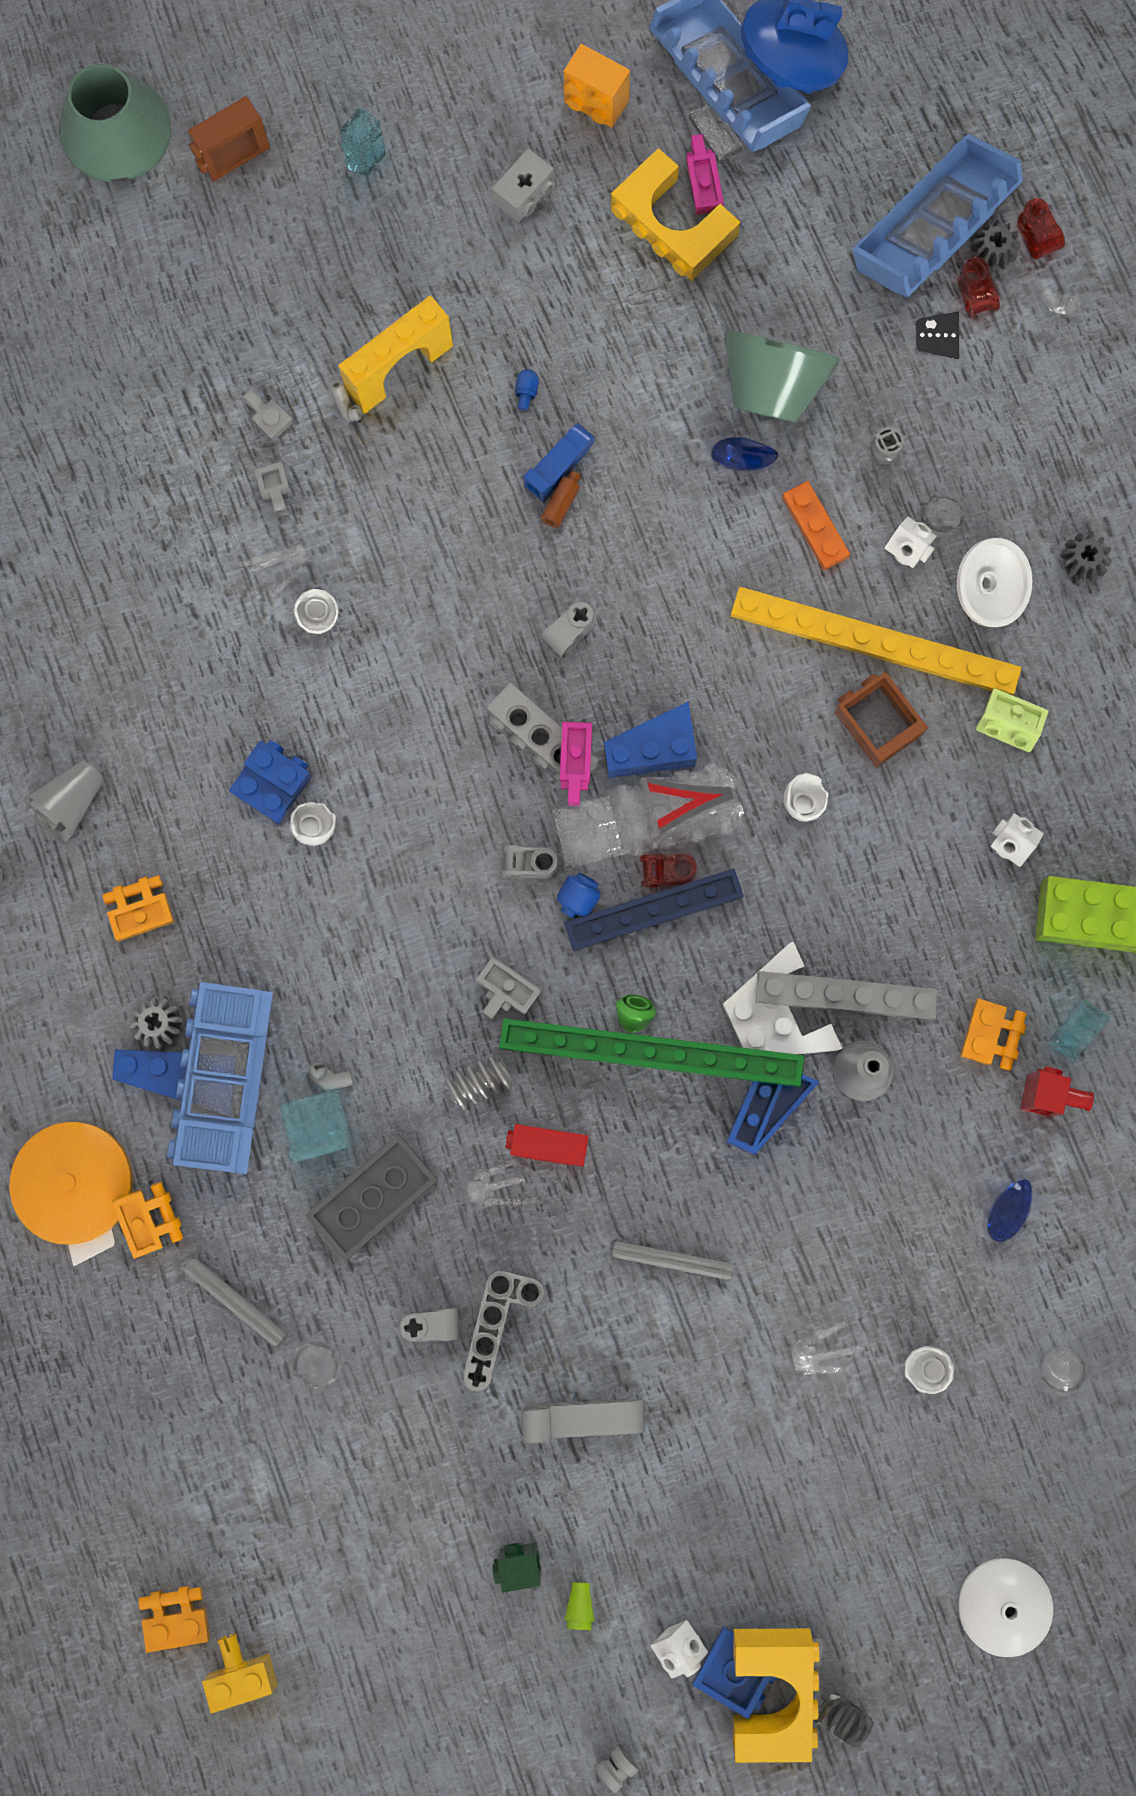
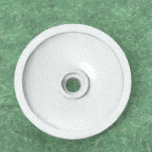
M990 538L978 542L965 554L957 575V593L965 613L974 622L985 627L1006 626L1023 613L1032 592V572L1027 557L1016 544L1006 539Z
M997 1558L980 1564L966 1577L958 1597V1613L963 1629L978 1647L992 1655L1015 1657L1030 1652L1046 1637L1053 1619V1601L1047 1584L1033 1568L1018 1560ZM1008 1607L1015 1608V1614L1012 1617H1006L1005 1615Z

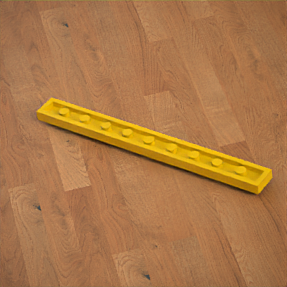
M740 586L730 616L988 691L996 688L1010 695L1015 693L1022 668Z

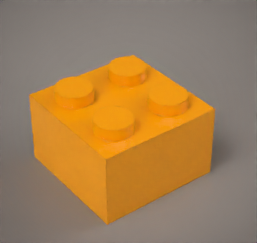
M580 44L563 71L564 102L572 110L582 111L591 116L596 123L606 124L613 128L629 102L630 70Z

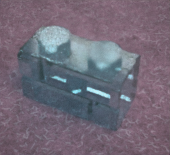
M358 108L350 117L351 121L347 120L339 130L342 139L340 147L346 156L344 159L346 166L355 173L359 171L361 174L368 176L376 167L375 163H379L384 158L386 149L380 121L363 108Z

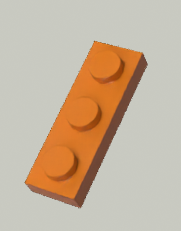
M809 481L782 494L784 503L823 571L849 558L850 553Z

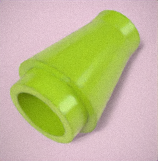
M571 1582V1592L564 1620L567 1621L566 1629L592 1630V1622H595L590 1583Z

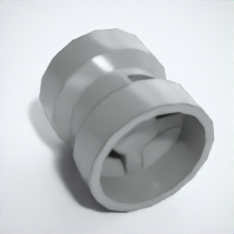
M884 427L878 431L871 448L872 457L876 462L888 465L897 460L904 444L903 434L895 427Z
M619 1744L611 1751V1757L608 1760H602L595 1767L602 1781L615 1793L624 1786V1780L627 1777H633L640 1770L632 1756Z

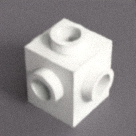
M907 517L899 525L884 549L895 555L896 560L901 564L914 568L920 560L925 563L935 549L931 544L936 535L931 533L927 525L915 522L910 517Z
M1014 813L1007 822L1002 819L994 829L992 834L996 838L990 847L995 849L1002 858L1009 859L1021 867L1035 850L1044 833L1035 828L1028 819L1019 817Z
M687 1620L667 1628L650 1645L671 1679L682 1674L686 1677L693 1675L701 1668L699 1662L708 1654L699 1636Z

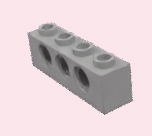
M510 682L487 707L488 721L498 731L501 732L504 729L511 735L510 741L518 749L523 751L526 748L533 754L531 759L537 766L543 770L546 768L550 769L555 774L553 779L561 786L560 764L556 763L554 758L557 754L561 753L562 727ZM521 714L527 718V721L521 726H515L511 723V719L513 716ZM542 733L547 735L549 740L544 745H537L532 741L533 737ZM591 754L590 774L598 767V759L593 754Z

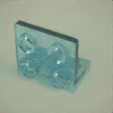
M338 1089L281 1104L280 1108L291 1150L287 1151L290 1163H299L354 1147Z

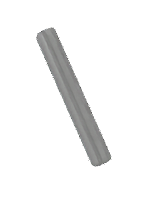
M619 1241L614 1243L612 1256L618 1259L729 1280L732 1275L733 1266L727 1262Z
M192 1259L184 1269L186 1274L269 1343L276 1346L283 1340L285 1332L198 1259Z

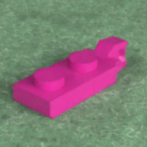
M703 134L692 135V142H690L692 152L686 153V165L695 214L699 215L711 213L719 204L724 206L715 152H712V149L705 150Z
M562 722L560 782L561 789L568 790V806H580V791L588 790V783L590 784L592 723Z

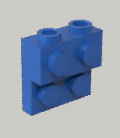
M260 740L244 762L245 768L233 783L229 792L279 825L312 776L306 770L309 765L300 758L293 756L290 760L282 754L284 749L277 743L269 740L266 744Z
M722 1626L701 1668L693 1679L692 1685L749 1719L752 1711L757 1713L765 1699V1695L762 1693L768 1683L773 1684L777 1677L736 1676L733 1659V1631Z

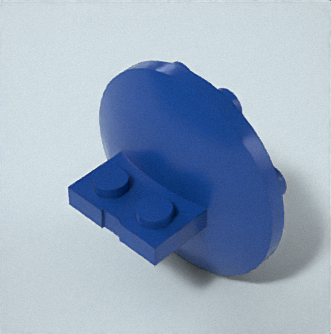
M758 0L747 11L741 26V38L745 48V55L765 75L771 78L778 87H789L801 90L807 94L831 87L842 76L849 58L845 38L837 27L842 17V6L812 0Z

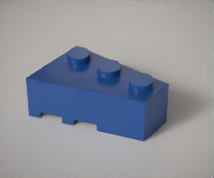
M689 701L605 741L604 754L608 778L695 767L697 755Z
M804 1074L801 1087L751 1081L725 1143L755 1155L820 1081Z

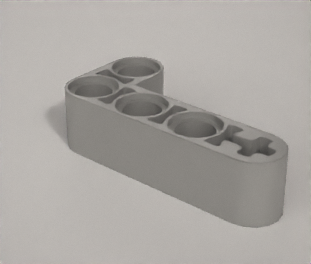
M506 1270L495 1271L489 1276L464 1370L463 1380L468 1389L480 1392L489 1386L493 1377L510 1304L515 1303L527 1307L538 1305L543 1299L545 1290L540 1280ZM497 1276L506 1277L509 1281L508 1291L504 1293L496 1292L492 1286L493 1279ZM533 1283L538 1287L539 1296L537 1299L529 1301L523 1297L522 1288L525 1284ZM495 1306L500 1309L502 1318L498 1323H490L486 1320L485 1311L488 1307ZM488 1337L493 1341L494 1350L491 1353L484 1354L478 1350L477 1342L480 1338ZM473 1356L483 1361L491 1360V1365L484 1363L482 1375L486 1376V1380L482 1379L479 1384L474 1383V1377L470 1376V1372L474 1373L479 1361H473Z
M643 1399L534 1404L522 1406L521 1409L524 1443L549 1442L552 1438L645 1432Z

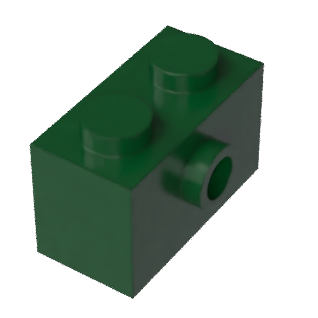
M537 1542L523 1545L522 1543H512L505 1545L504 1548L499 1550L498 1558L494 1559L492 1567L495 1584H501L502 1593L540 1586L542 1572Z

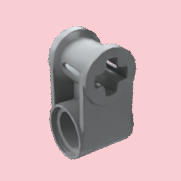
M585 602L574 603L562 616L546 628L541 638L561 658L566 657L594 628L593 609ZM579 615L583 617L586 615L587 621L584 622L582 620H579L577 622L576 616Z
M516 845L503 846V852L505 853V870L501 873L503 878L549 879L555 876L559 870V861L551 849ZM542 857H550L553 860V864L548 870H540L537 867V863Z
M458 1308L430 1310V1312L409 1314L400 1323V1333L409 1342L459 1340ZM412 1318L416 1319L417 1324H422L423 1329L417 1332V1336H412L411 1331H406V1325L411 1323Z

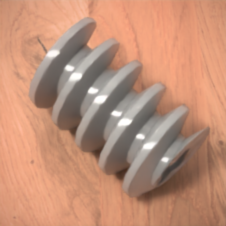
M500 1052L499 1062L492 1056H489L487 1067L480 1061H477L476 1072L469 1066H466L465 1077L458 1071H455L454 1082L447 1076H444L455 1103H458L463 1109L468 1108V1098L475 1105L478 1104L479 1093L486 1100L489 1099L490 1088L496 1094H500L501 1083L507 1089L512 1088L511 1075Z

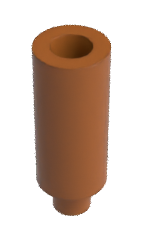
M571 471L567 478H561L540 517L547 525L559 528L580 489V486L577 484L581 478L579 473Z

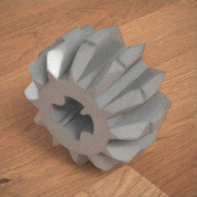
M152 997L150 999V1007L142 1001L139 1003L142 1012H132V1016L138 1018V1022L130 1023V1028L139 1029L135 1033L134 1038L136 1040L144 1038L143 1046L150 1047L154 1042L155 1048L161 1049L163 1039L170 1045L174 1042L170 1036L171 1033L180 1035L181 1031L174 1028V1024L182 1023L183 1019L181 1017H173L179 1009L176 1006L169 1008V1000L163 999L159 1004L158 999ZM153 1018L162 1022L160 1028L151 1024Z

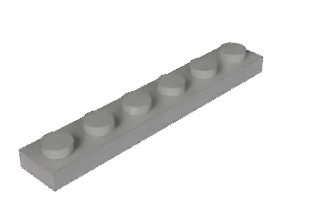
M764 971L757 973L755 1003L925 1020L936 1019L937 989Z

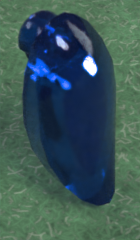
M730 437L718 441L713 446L711 457L715 462L730 469L755 471L772 465L778 458V452L767 445L748 438Z
M1019 1180L1009 1185L993 1203L988 1216L987 1230L994 1241H1008L1025 1224L1032 1204V1187L1028 1180Z

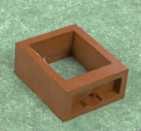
M247 96L188 130L192 141L188 146L195 157L194 161L202 174L207 172L213 182L270 148L262 119Z
M886 671L878 677L875 673L861 683L863 688L853 693L850 690L837 700L839 704L834 711L876 768L917 740L928 729L927 725ZM880 689L907 724L908 728L879 749H876L848 711Z

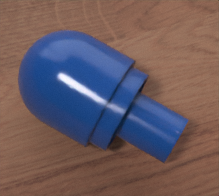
M530 369L522 370L516 379L515 395L519 397L517 408L523 411L529 410L530 400L535 399L538 392L539 377L535 371Z

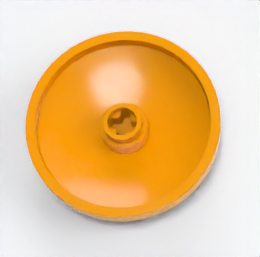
M59 1123L36 1133L19 1151L10 1174V1197L17 1216L33 1234L57 1244L85 1243L104 1235L118 1223V1218L111 1202L114 1199L132 1193L133 1171L124 1148L107 1131L87 1123Z

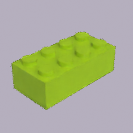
M1054 876L1046 877L1040 883L1035 940L1136 953V887Z

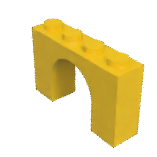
M658 148L611 193V210L619 220L624 219L631 226L637 237L640 239L645 238L652 245L654 252L658 256L667 258L679 275H685L692 281L739 236L741 222L724 206L719 204L697 226L691 229L677 231L660 224L655 218L652 208L656 201L678 181L679 166Z
M429 295L338 365L349 397L356 405L361 407L363 414L386 398L383 385L384 379L390 369L406 354L419 348L432 363L453 347L449 316L433 297Z
M734 1629L733 1659L736 1676L778 1677L790 1683L796 1690L795 1696L788 1706L776 1713L751 1714L749 1719L740 1714L733 1715L735 1763L812 1762V1748H818L817 1728H813V1720H818V1701L813 1699V1691H819L818 1671H814V1662H819L818 1642H813L811 1629Z

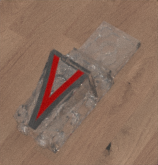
M710 763L702 766L701 771L690 773L689 770H681L673 773L672 777L640 778L639 786L632 787L631 784L615 787V792H611L609 796L580 802V806H564L552 809L566 868L623 854L624 856L639 857L648 854V850L660 847V850H668L677 847V843L689 840V843H696L707 839L706 836L718 833V836H725L736 832L735 829L739 828L741 823L740 818L744 817V811L741 801H736L733 790L737 789L734 773H728L726 765L718 766V763Z

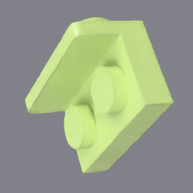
M994 688L976 730L1016 748L1031 752L1041 736L1049 710Z

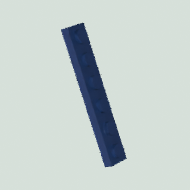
M735 868L594 912L587 916L566 921L564 926L572 950L575 952L741 899L744 895Z

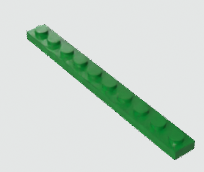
M503 1018L499 1044L501 1050L801 1087L805 1060L804 1055L505 1018Z

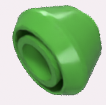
M629 994L616 1002L618 1022L628 1032L637 1033L646 1029L656 1016V1009L653 1003L643 996Z

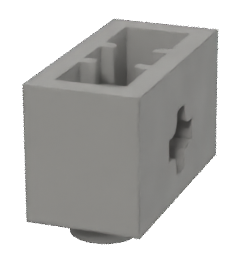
M528 148L491 188L493 203L519 223L524 216L528 217L532 214L542 196H548L555 186L554 168Z

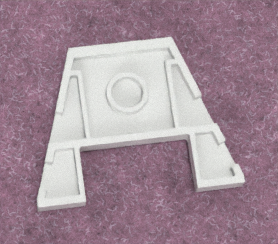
M791 942L759 971L790 974L803 968L804 964L794 942ZM757 973L723 1003L725 1012L742 1048L790 1054L833 1052L842 1049L832 1024L802 1036L789 1006L755 1003Z

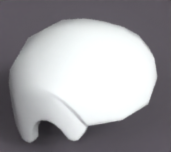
M310 589L302 593L294 607V616L298 625L308 633L321 634L330 630L335 625L339 613L335 598L327 591L320 589Z
M810 773L800 774L786 786L783 802L786 810L794 819L803 822L817 819L826 810L829 793L822 786V779L819 776Z
M308 802L298 805L290 818V830L293 836L302 844L310 846L325 843L333 835L336 825L335 814H332L324 803Z
M926 1345L912 1351L906 1359L905 1377L913 1384L916 1390L928 1394H937L946 1390L954 1379V1364L945 1351L938 1347Z

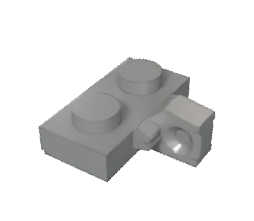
M494 956L476 979L478 984L488 990L485 997L490 1002L483 1010L482 1015L491 1021L494 1020L501 1009L508 1012L511 1007L525 1016L542 992L540 988Z

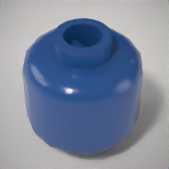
M578 872L577 876H568L557 894V901L562 905L561 911L574 919L578 915L587 916L591 914L601 896L600 890L597 888L599 883Z

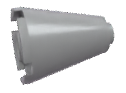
M81 760L25 797L21 804L26 812L30 808L35 812V816L32 819L44 830L57 839L63 836V842H67L72 837L104 779L101 776L103 771L93 761L90 760L87 763Z
M856 1041L845 1046L836 1056L833 1067V1078L838 1089L847 1097L858 1101H870L882 1096L890 1087L894 1074L893 1063L888 1053L881 1046L869 1041ZM868 1064L871 1067L872 1072L869 1071L867 1067Z

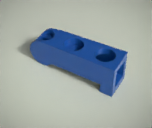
M579 423L575 424L534 469L530 468L523 476L524 487L544 503L557 488L561 478L566 477L588 452L595 441V437Z

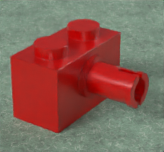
M1044 1067V1069H1038L1037 1072L1027 1074L1020 1110L1048 1117L1063 1115L1066 1105L1090 1111L1094 1101V1093L1070 1088L1071 1078L1062 1076V1070Z

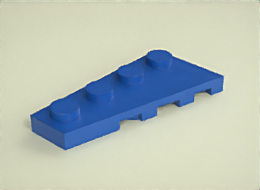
M115 1049L112 1079L181 1101L180 1097H176L178 1079H184L185 1067H180L182 1053ZM199 1054L196 1070L235 1075L237 1056ZM195 1079L191 1104L232 1116L235 1084Z

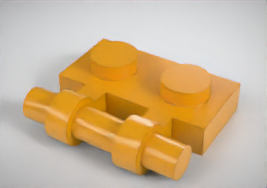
M160 875L151 878L145 876L139 878L137 883L125 887L119 885L113 887V891L102 894L106 905L116 902L118 909L107 912L116 941L119 942L175 923L166 894L162 893L156 896L153 894V889L163 886ZM142 893L144 900L128 904L127 898Z
M979 998L976 999L960 1057L989 1066L992 1063L993 1056L997 1055L1002 1057L999 1068L1011 1071L1013 1062L1018 1059L1019 1051L1017 1048L1020 1037L1026 1031L1027 1025L1024 1023L1027 1013L1015 1010L1013 1021L1004 1019L1007 1007ZM1001 1029L1009 1031L1005 1047L997 1045Z
M161 1181L150 1186L154 1197L148 1200L145 1199L142 1189L114 1199L111 1202L133 1259L163 1248L160 1238L163 1234L168 1233L172 1243L183 1239L180 1230L182 1226L179 1217H175L170 1204L172 1198L169 1191H165ZM159 1208L164 1221L158 1225H155L150 1210Z
M190 1586L179 1587L178 1591L162 1593L160 1590L151 1592L150 1596L139 1597V1609L146 1610L152 1608L154 1615L142 1620L146 1653L205 1643L210 1640L206 1607L193 1608V1601L203 1599L202 1587L190 1588ZM180 1604L181 1612L166 1614L165 1606Z

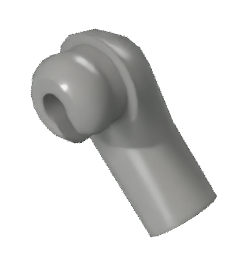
M341 380L331 383L329 388L343 419L349 423L359 421L362 418V409L358 405H352L344 383Z
M321 1062L313 1063L309 1069L311 1080L325 1091L354 1085L351 1071L334 1074Z

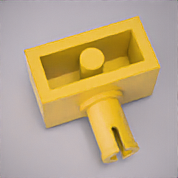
M237 1633L230 1634V1637L226 1635L217 1639L225 1667L210 1672L202 1681L211 1714L271 1695L278 1686L270 1654L243 1661Z

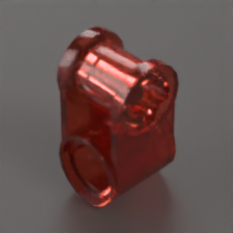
M1039 198L1029 200L1017 219V226L1031 256L1034 259H1039L1064 248L1065 238L1048 204Z
M979 257L968 259L958 277V285L967 316L974 318L977 313L988 310L992 312L998 311L1000 308L999 295L993 284L987 262ZM967 272H974L979 278H971Z
M646 854L640 856V862L643 863L644 880L641 881V887L655 888L667 885H683L692 882L696 877V861L688 854ZM679 863H687L692 867V871L687 876H680L675 872V868ZM653 865H655V876H652Z

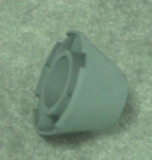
M91 65L78 72L70 83L59 122L61 145L70 162L79 171L91 178L106 182L126 177L129 180L134 179L153 168L167 150L171 137L170 115L164 100L147 83L111 65ZM112 104L125 105L119 113L111 118L104 120L92 119L93 115L105 106Z
M726 331L725 333L734 408L795 423L798 421L838 366L840 360L838 357L785 342L768 340L764 337L734 331Z

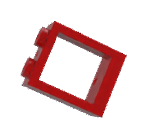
M515 1124L514 1130H508L505 1148L511 1149L510 1155L515 1157L584 1167L588 1135Z

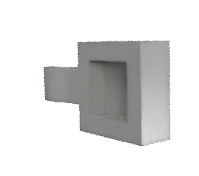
M252 389L243 395V398L246 400L245 404L256 413L251 418L252 422L272 442L293 423L292 418L272 399L265 405Z
M282 462L254 469L263 500L271 498L278 518L289 515L283 494L289 493L291 490Z

